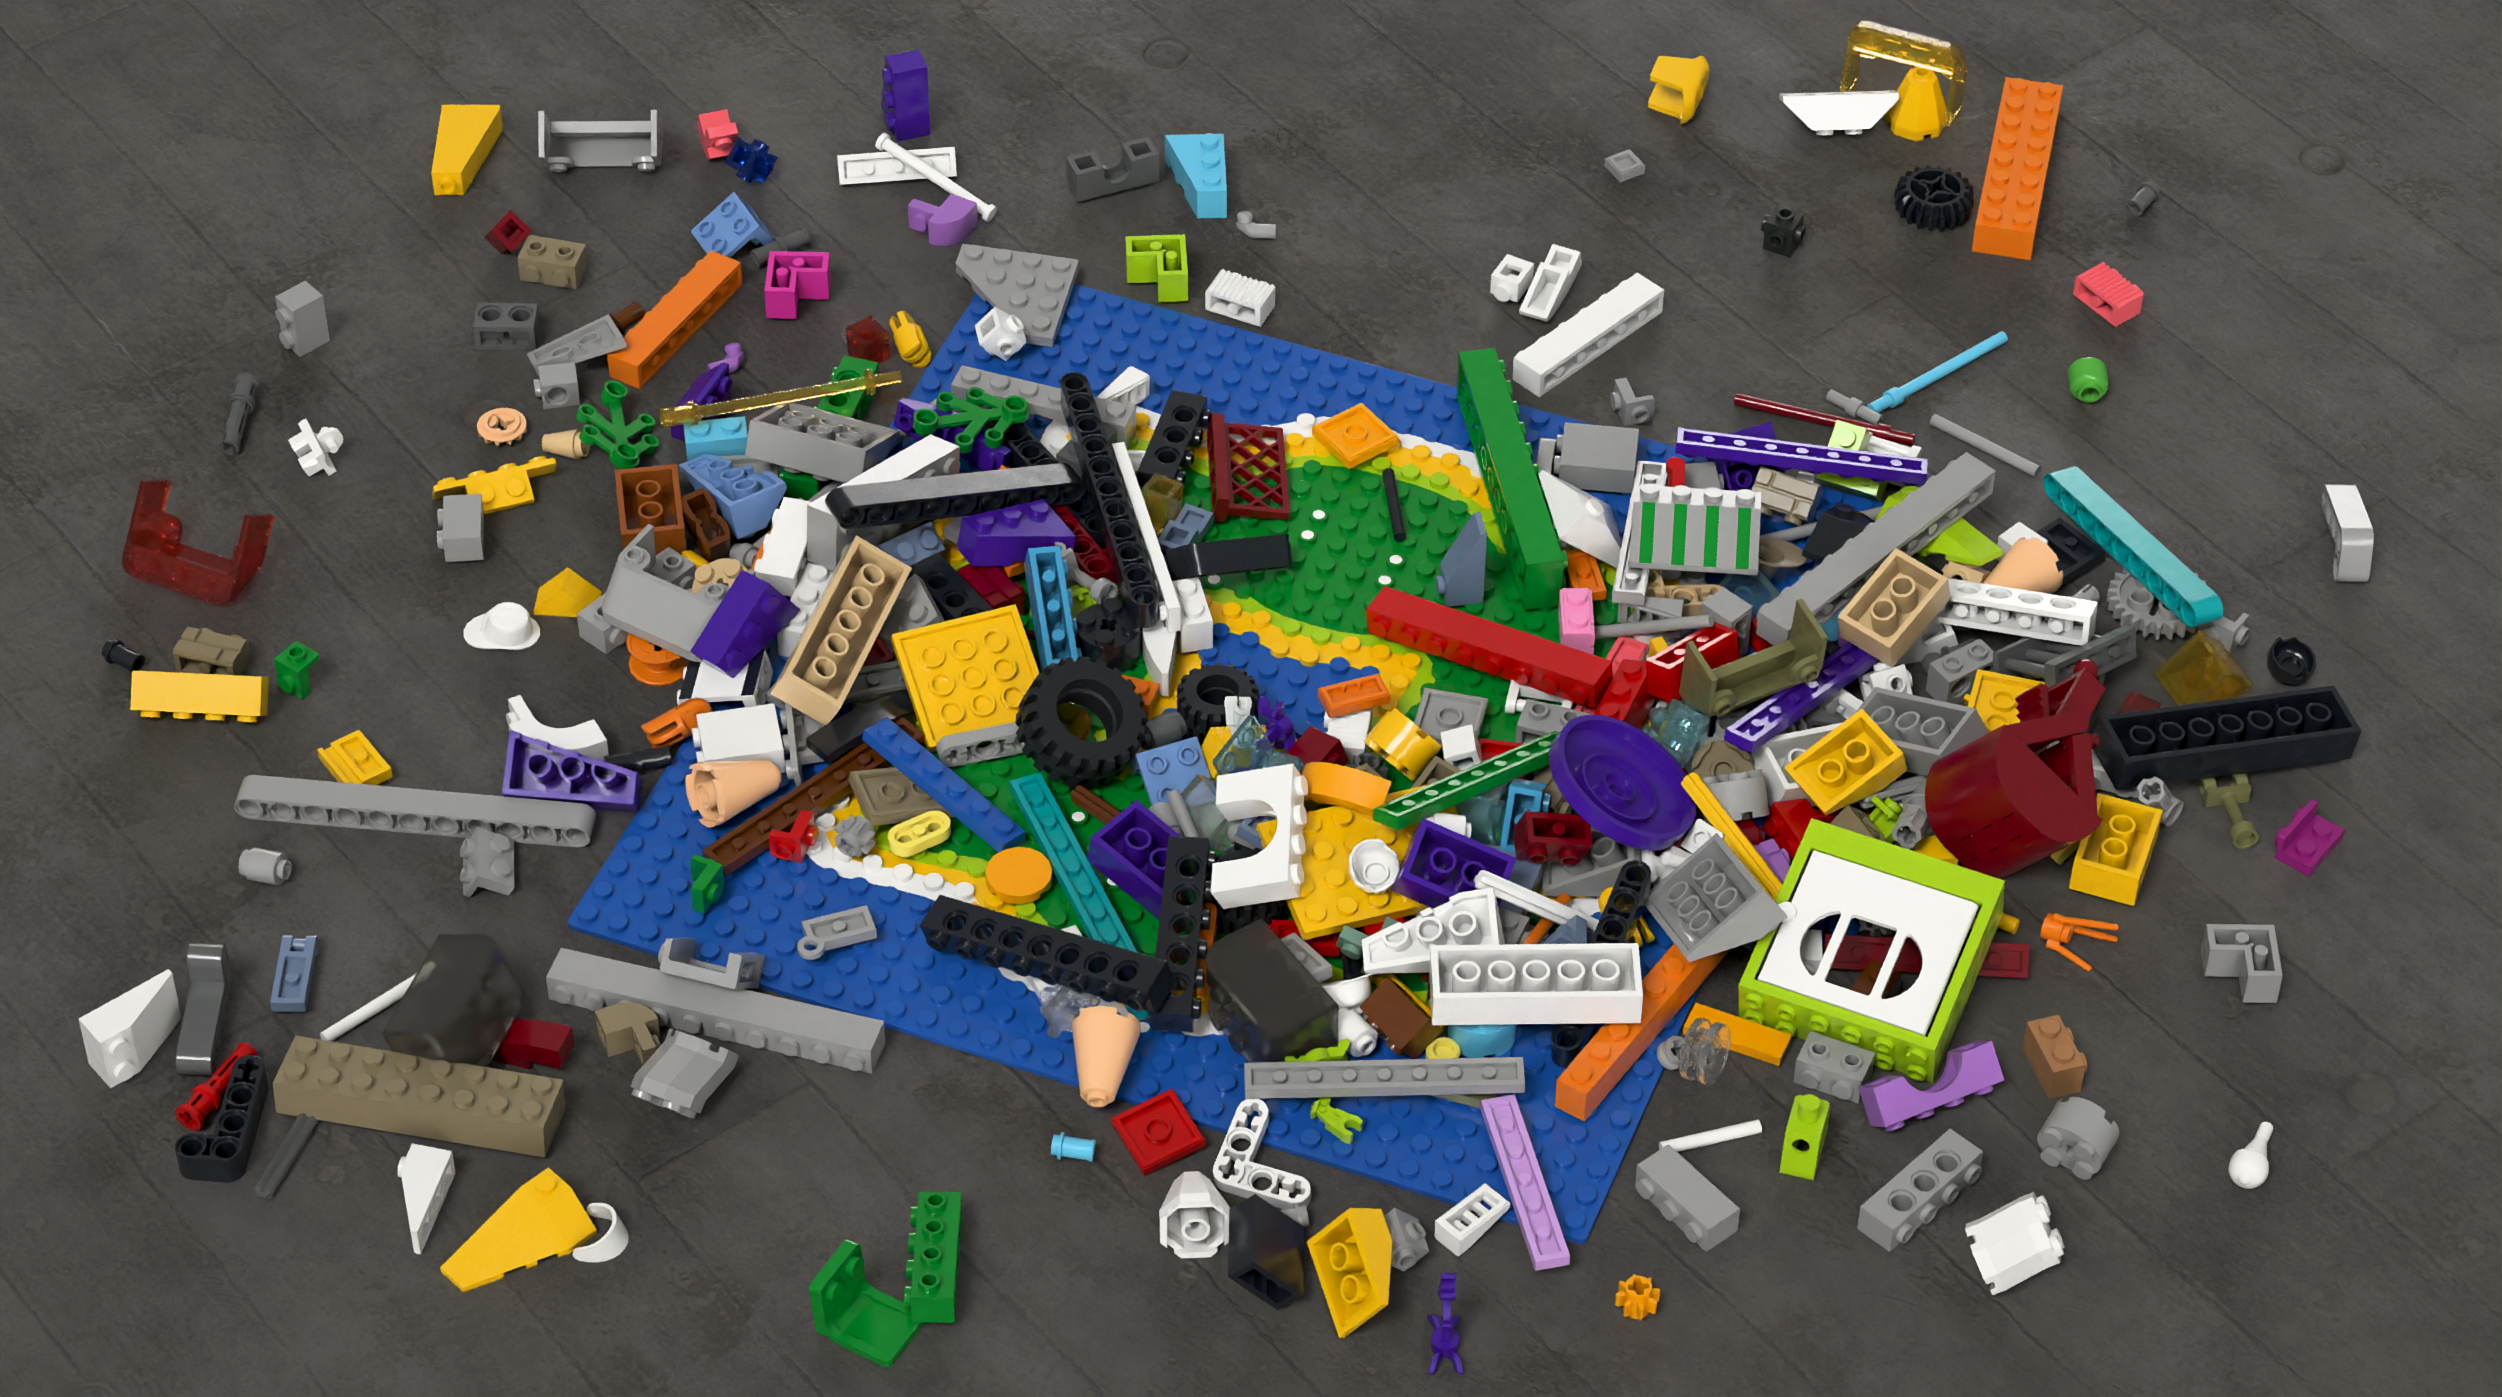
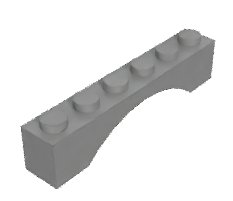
M963 365L951 383V393L966 401L967 390L972 387L981 388L985 393L1002 400L1008 396L1016 395L1023 397L1027 401L1031 414L1041 415L1067 426L1061 408L1060 388ZM1094 397L1102 424L1117 430V443L1124 442L1128 450L1136 435V406ZM983 404V406H981V408H983V409L989 408L988 406H986V405H984V404ZM955 409L952 410L953 412H956V413H962V412H959V411H957V410H955Z

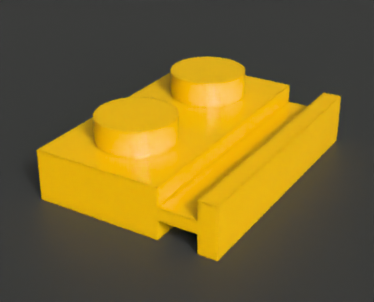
M360 730L330 743L331 747L325 750L322 747L317 749L319 759L338 782L378 785L393 777L391 767Z

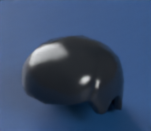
M2278 637L2267 653V668L2271 675L2281 683L2300 684L2309 680L2316 668L2315 654L2307 644L2299 641L2297 637L2284 640Z

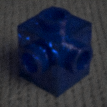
M738 137L725 164L737 170L736 176L749 183H752L753 179L765 183L767 177L772 173L778 157L768 151L770 148L768 144L754 138L753 142Z

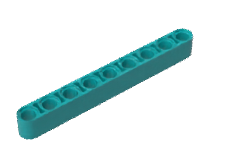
M2071 466L2045 474L2043 486L2050 500L2186 626L2194 628L2222 618L2223 605L2219 596L2078 467Z

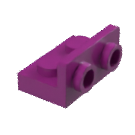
M2314 799L2305 808L2299 807L2289 826H2282L2274 841L2277 844L2275 859L2307 876H2310L2343 839L2345 829L2316 815L2319 802Z

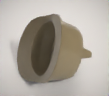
M1760 538L1758 575H1737L1753 580L1770 581L1782 568L1799 567L1805 563L1807 558L1802 556L1803 551L1798 546L1779 539Z

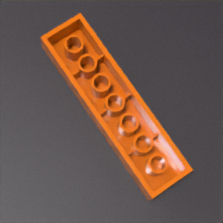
M2005 78L1975 224L1972 252L2031 260L2060 111L2063 85L2029 81L2021 78Z

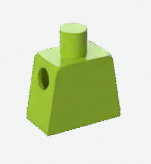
M1812 1094L1795 1096L1786 1127L1779 1173L1814 1180L1828 1130L1830 1103L1828 1101L1821 1100ZM1800 1139L1808 1142V1150L1800 1151L1797 1149Z

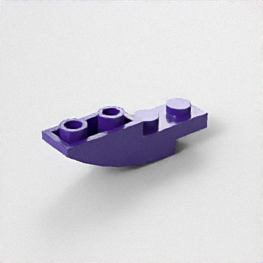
M902 398L898 403L893 426L920 441L925 437L919 436L913 429V416L917 410L931 409L938 416L958 413L953 411L942 412L935 405ZM969 424L938 428L933 433V436L954 444L955 436L962 433ZM984 426L974 439L972 451L960 453L961 458L981 470L991 471L999 470L1001 465L1008 467L1012 450L1004 445L997 449L988 448L984 444L986 430L990 428Z

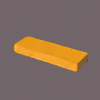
M1695 1003L1683 1026L1684 1035L1689 1036L1695 1026H1697L1693 1033V1038L1696 1033L1698 1036L1700 1034L1699 1040L1776 1066H1780L1792 1041L1791 1034L1699 1003Z

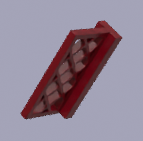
M1212 413L1206 438L1211 511L1214 514V521L1225 522L1226 514L1288 520L1290 510L1283 428L1224 422V414ZM1229 434L1241 435L1245 439L1238 443ZM1260 438H1275L1276 442L1269 446ZM1253 444L1261 451L1254 455L1246 447ZM1238 453L1246 461L1239 464L1231 457ZM1268 456L1277 464L1270 467L1262 459ZM1254 465L1263 473L1255 476L1247 469ZM1239 474L1248 482L1241 486L1232 478ZM1270 477L1279 485L1272 489L1263 481ZM1256 487L1264 495L1257 498L1249 490ZM1241 496L1250 504H1234V500ZM1272 499L1281 508L1269 507L1265 502Z

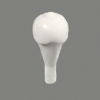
M2262 1122L2255 1138L2244 1149L2237 1150L2230 1159L2228 1167L2229 1176L2239 1187L2245 1189L2259 1187L2268 1177L2267 1143L2274 1129L2273 1125L2269 1122Z

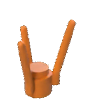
M2048 913L2040 933V937L2047 940L2046 948L2059 952L2088 972L2092 970V967L2060 944L2063 942L2068 944L2073 933L2110 942L2118 941V937L2084 928L2090 927L2117 931L2119 929L2117 924L2067 917L2058 913Z

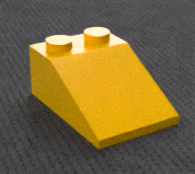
M1860 709L1786 765L1784 770L1826 816L1881 791L1905 773L1907 767L1903 752L1863 709Z
M1349 1208L1307 1241L1339 1338H1345L1386 1307L1389 1300L1392 1238L1382 1209Z

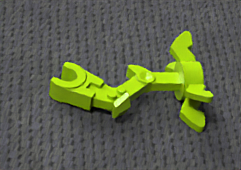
M1348 1038L1343 1039L1338 1043V1047H1329L1327 1049L1315 1048L1298 1059L1293 1056H1286L1285 1062L1348 1061L1346 1053L1350 1040ZM1319 1097V1100L1315 1101L1311 1106V1119L1317 1116L1325 1124L1326 1130L1338 1137L1342 1142L1351 1144L1353 1133L1346 1128L1352 1127L1360 1132L1363 1125L1362 1119L1357 1115L1330 1107L1332 1097Z

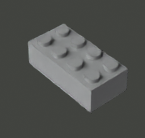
M1879 687L1873 689L1856 711L1858 712L1860 709H1863L1903 752L1907 767L1906 772L1928 776L1932 764L1937 760L1989 733L1976 708Z

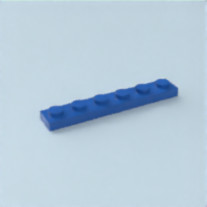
M888 717L864 729L862 736L864 742L998 853L1023 842L1026 831Z

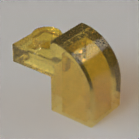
M1155 473L1141 489V493L1156 537L1159 538L1168 521H1175L1181 511L1183 483Z

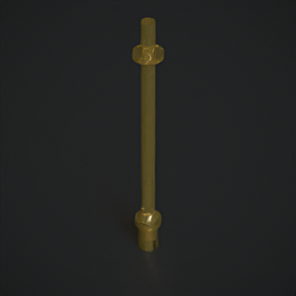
M868 368L864 370L863 377L706 405H699L694 403L693 400L687 401L686 405L665 409L660 408L659 417L662 428L687 423L690 426L698 425V422L703 417L866 389L870 396L875 394V387L901 383L902 376L900 371L873 375L871 369Z

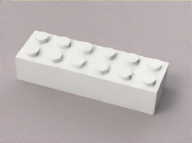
M1638 943L1430 945L1429 978L1432 1025L1641 1023L1643 989Z

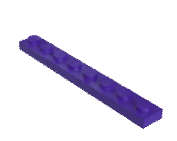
M1678 428L1675 453L1682 454L1688 458L1707 457L1720 462L1739 461L1751 466L1761 464L1776 466L1782 470L1802 469L1814 474H1821L1823 472L1833 473L1845 478L1857 476L1870 478L1877 482L1886 480L1896 481L1908 486L1924 485L1927 480L1928 459L1686 428Z
M1847 643L1823 660L1820 674L1814 681L1809 683L1803 682L1776 693L1725 730L1724 741L1737 746L1740 750L1753 753L1872 668L1874 664L1879 663L1880 660L1852 643Z

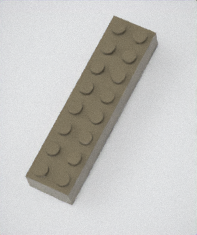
M296 1035L273 1081L276 1113L298 1117L301 1113H305L307 1117L314 1116L316 1120L543 1158H546L565 1112L564 1080Z

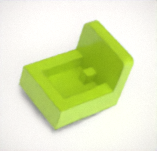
M1874 795L1870 800L1877 807L1869 815V818L1887 841L1892 844L1894 841L1892 829L1900 817L1903 808L1890 797L1884 801L1877 795Z

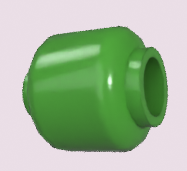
M2083 357L2070 365L2068 369V382L2072 396L2080 401L2090 403L2099 400L2107 393L2109 382L2107 367L2103 361L2094 357Z

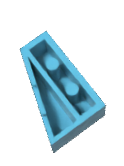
M1224 134L1165 135V163L1174 172L1177 184L1182 186L1184 196L1197 219L1227 218Z

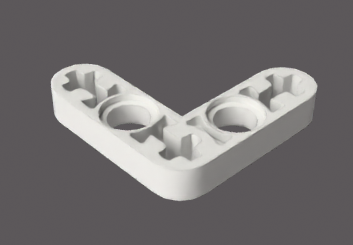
M1244 1100L1236 1110L1213 1167L1215 1185L1224 1192L1244 1198H1249L1256 1194L1278 1208H1293L1295 1203L1298 1206L1305 1205L1307 1208L1312 1196L1310 1184L1305 1178L1253 1162L1269 1123V1113L1267 1105L1262 1100ZM1253 1111H1257L1259 1116L1253 1118L1250 1130L1247 1128V1115H1252ZM1242 1138L1248 1140L1251 1145L1245 1151H1236L1231 1147L1232 1143ZM1231 1160L1235 1162V1175H1231L1229 1179H1224L1223 1173L1227 1174L1229 1172ZM1257 1178H1268L1272 1185L1266 1190H1257L1252 1186ZM1278 1183H1282V1189L1279 1188V1194L1277 1195ZM1295 1189L1301 1190V1194H1297L1295 1198H1290L1289 1193H1293Z

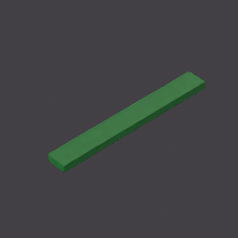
M1553 731L1373 809V820L1399 830L1549 765L1550 747L1559 732Z

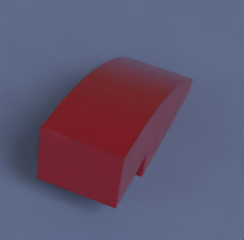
M512 1019L498 1041V1045L490 1059L528 1070L531 1069L533 1063L561 1070L574 1046L572 1026L532 1019ZM476 1055L488 1059L486 1055Z

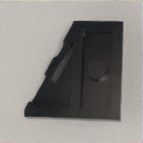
M2060 517L2037 532V534L2048 540L2047 545L2053 550L2059 560L2055 564L2058 572L2063 571V581L2060 587L2104 560L2105 551Z

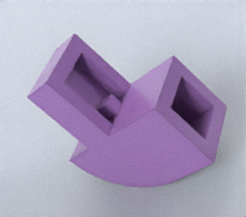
M950 194L940 207L913 199L908 204L909 228L928 234L929 244L937 246L957 244L965 240L978 226L977 202L954 194Z

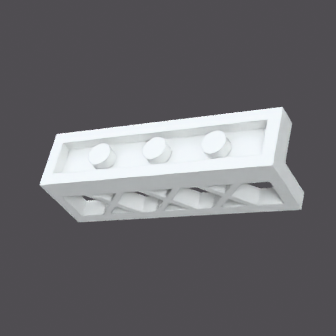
M955 147L907 150L944 176H957ZM889 152L837 155L840 185L927 179Z

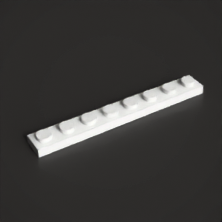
M1113 443L1112 454L1158 590L1159 621H1165L1168 633L1181 631V607L1125 443Z

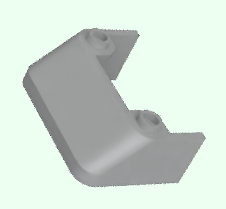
M651 110V121L554 122L550 121L545 111H538L539 159L544 166L549 167L550 172H567V168L637 167L638 171H655V166L661 165L663 121L657 110Z
M648 524L618 556L602 602L603 619L610 625L690 661L702 662L690 651L730 587L721 583H710L702 587L697 594H694L647 573L656 563L654 526ZM749 569L748 573L756 576V571Z

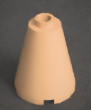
M2023 537L2011 546L1984 580L1983 584L2052 594L2062 585L2063 571L2058 572L2055 563L2059 560L2046 543L2038 538L2032 537L2028 540Z
M769 760L710 761L690 765L689 769H692V773L686 775L685 779L686 794L692 811L698 810L703 817L698 820L702 825L710 828L721 825L776 792L781 782V772Z
M1094 1006L1080 1010L1077 1018L1075 1015L1072 1018V1033L1080 1096L1088 1105L1093 1107H1104L1115 1100L1141 1033L1140 1021L1133 1014L1128 1012L1126 1018L1118 1015V1008Z

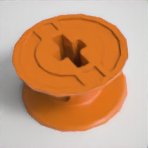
M628 633L626 645L628 652L631 654L628 665L630 673L638 681L647 685L664 686L683 679L684 667L688 666V659Z

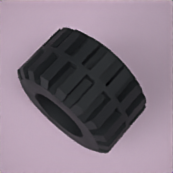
M1215 663L1213 666L1208 664L1201 665V669L1194 668L1189 671V675H1184L1181 679V684H1178L1177 712L1181 714L1187 726L1185 737L1189 739L1197 736L1199 744L1202 745L1210 727L1228 726L1226 725L1224 706L1226 696H1237V705H1239V697H1251L1252 707L1250 709L1249 725H1257L1259 690L1258 686L1255 685L1254 678L1247 676V671L1242 668L1237 670L1234 665L1222 666V663Z
M1241 847V850L1232 848L1227 850L1225 855L1222 853L1218 854L1216 863L1248 858L1262 850L1259 848L1249 850L1248 847ZM1212 871L1209 873V880H1212ZM1214 896L1212 901H1206V903L1214 904L1217 908V928L1223 927V932L1228 934L1236 932V936H1244L1246 934V927H1263L1264 925L1272 924V920H1281V917H1285L1288 907L1286 900L1223 909Z

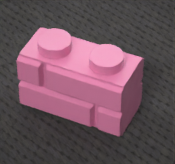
M1563 588L1559 591L1558 605L1560 644L1594 655L1595 628L1592 590L1589 588Z

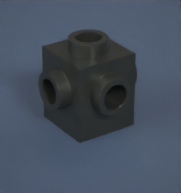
M1776 205L1770 215L1766 214L1761 225V231L1764 232L1763 249L1790 258L1797 246L1802 243L1806 234V227L1803 226L1804 213Z

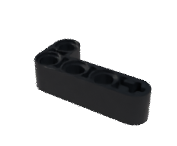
M1289 534L1202 542L1165 550L1168 572L1172 581L1293 566Z
M248 1055L239 1058L234 1063L213 1135L190 1133L181 1136L175 1143L179 1171L186 1179L228 1183L239 1180L245 1174L268 1093V1081L262 1059L257 1056Z

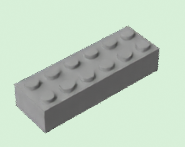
M930 434L841 486L959 474L960 446ZM828 492L807 504V560L834 572L843 553L856 535L876 547L904 534L924 521L844 529L840 527L825 505V499L830 493Z

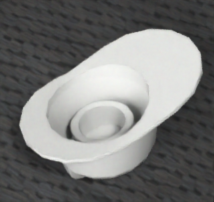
M504 602L496 605L485 614L473 618L463 630L466 642L480 649L523 650L537 643L540 637V627L537 622L530 617L529 612L523 606L514 602Z
M1366 974L1348 980L1320 982L1308 989H1317L1328 1010L1332 1013L1346 1007L1349 1010H1355L1359 1014L1363 1012L1360 1006L1372 994L1370 976L1373 974Z

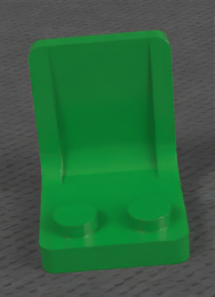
M849 1239L844 1240L810 1283L809 1294L815 1331L828 1337L834 1343L883 1367H890L895 1363L925 1324V1322H911V1307H904V1302L875 1289L868 1283L865 1277L861 1245Z

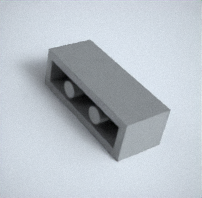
M1669 1144L1637 1164L1635 1188L1640 1196L1650 1200L1668 1221H1673L1684 1231V1234L1691 1242L1697 1243L1704 1251H1709L1738 1231L1740 1208Z

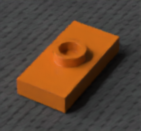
M1378 673L1318 688L1317 697L1328 717L1333 718L1389 704L1391 694Z

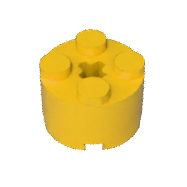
M1393 706L1384 714L1364 740V743L1412 782L1422 774L1434 756L1443 747Z

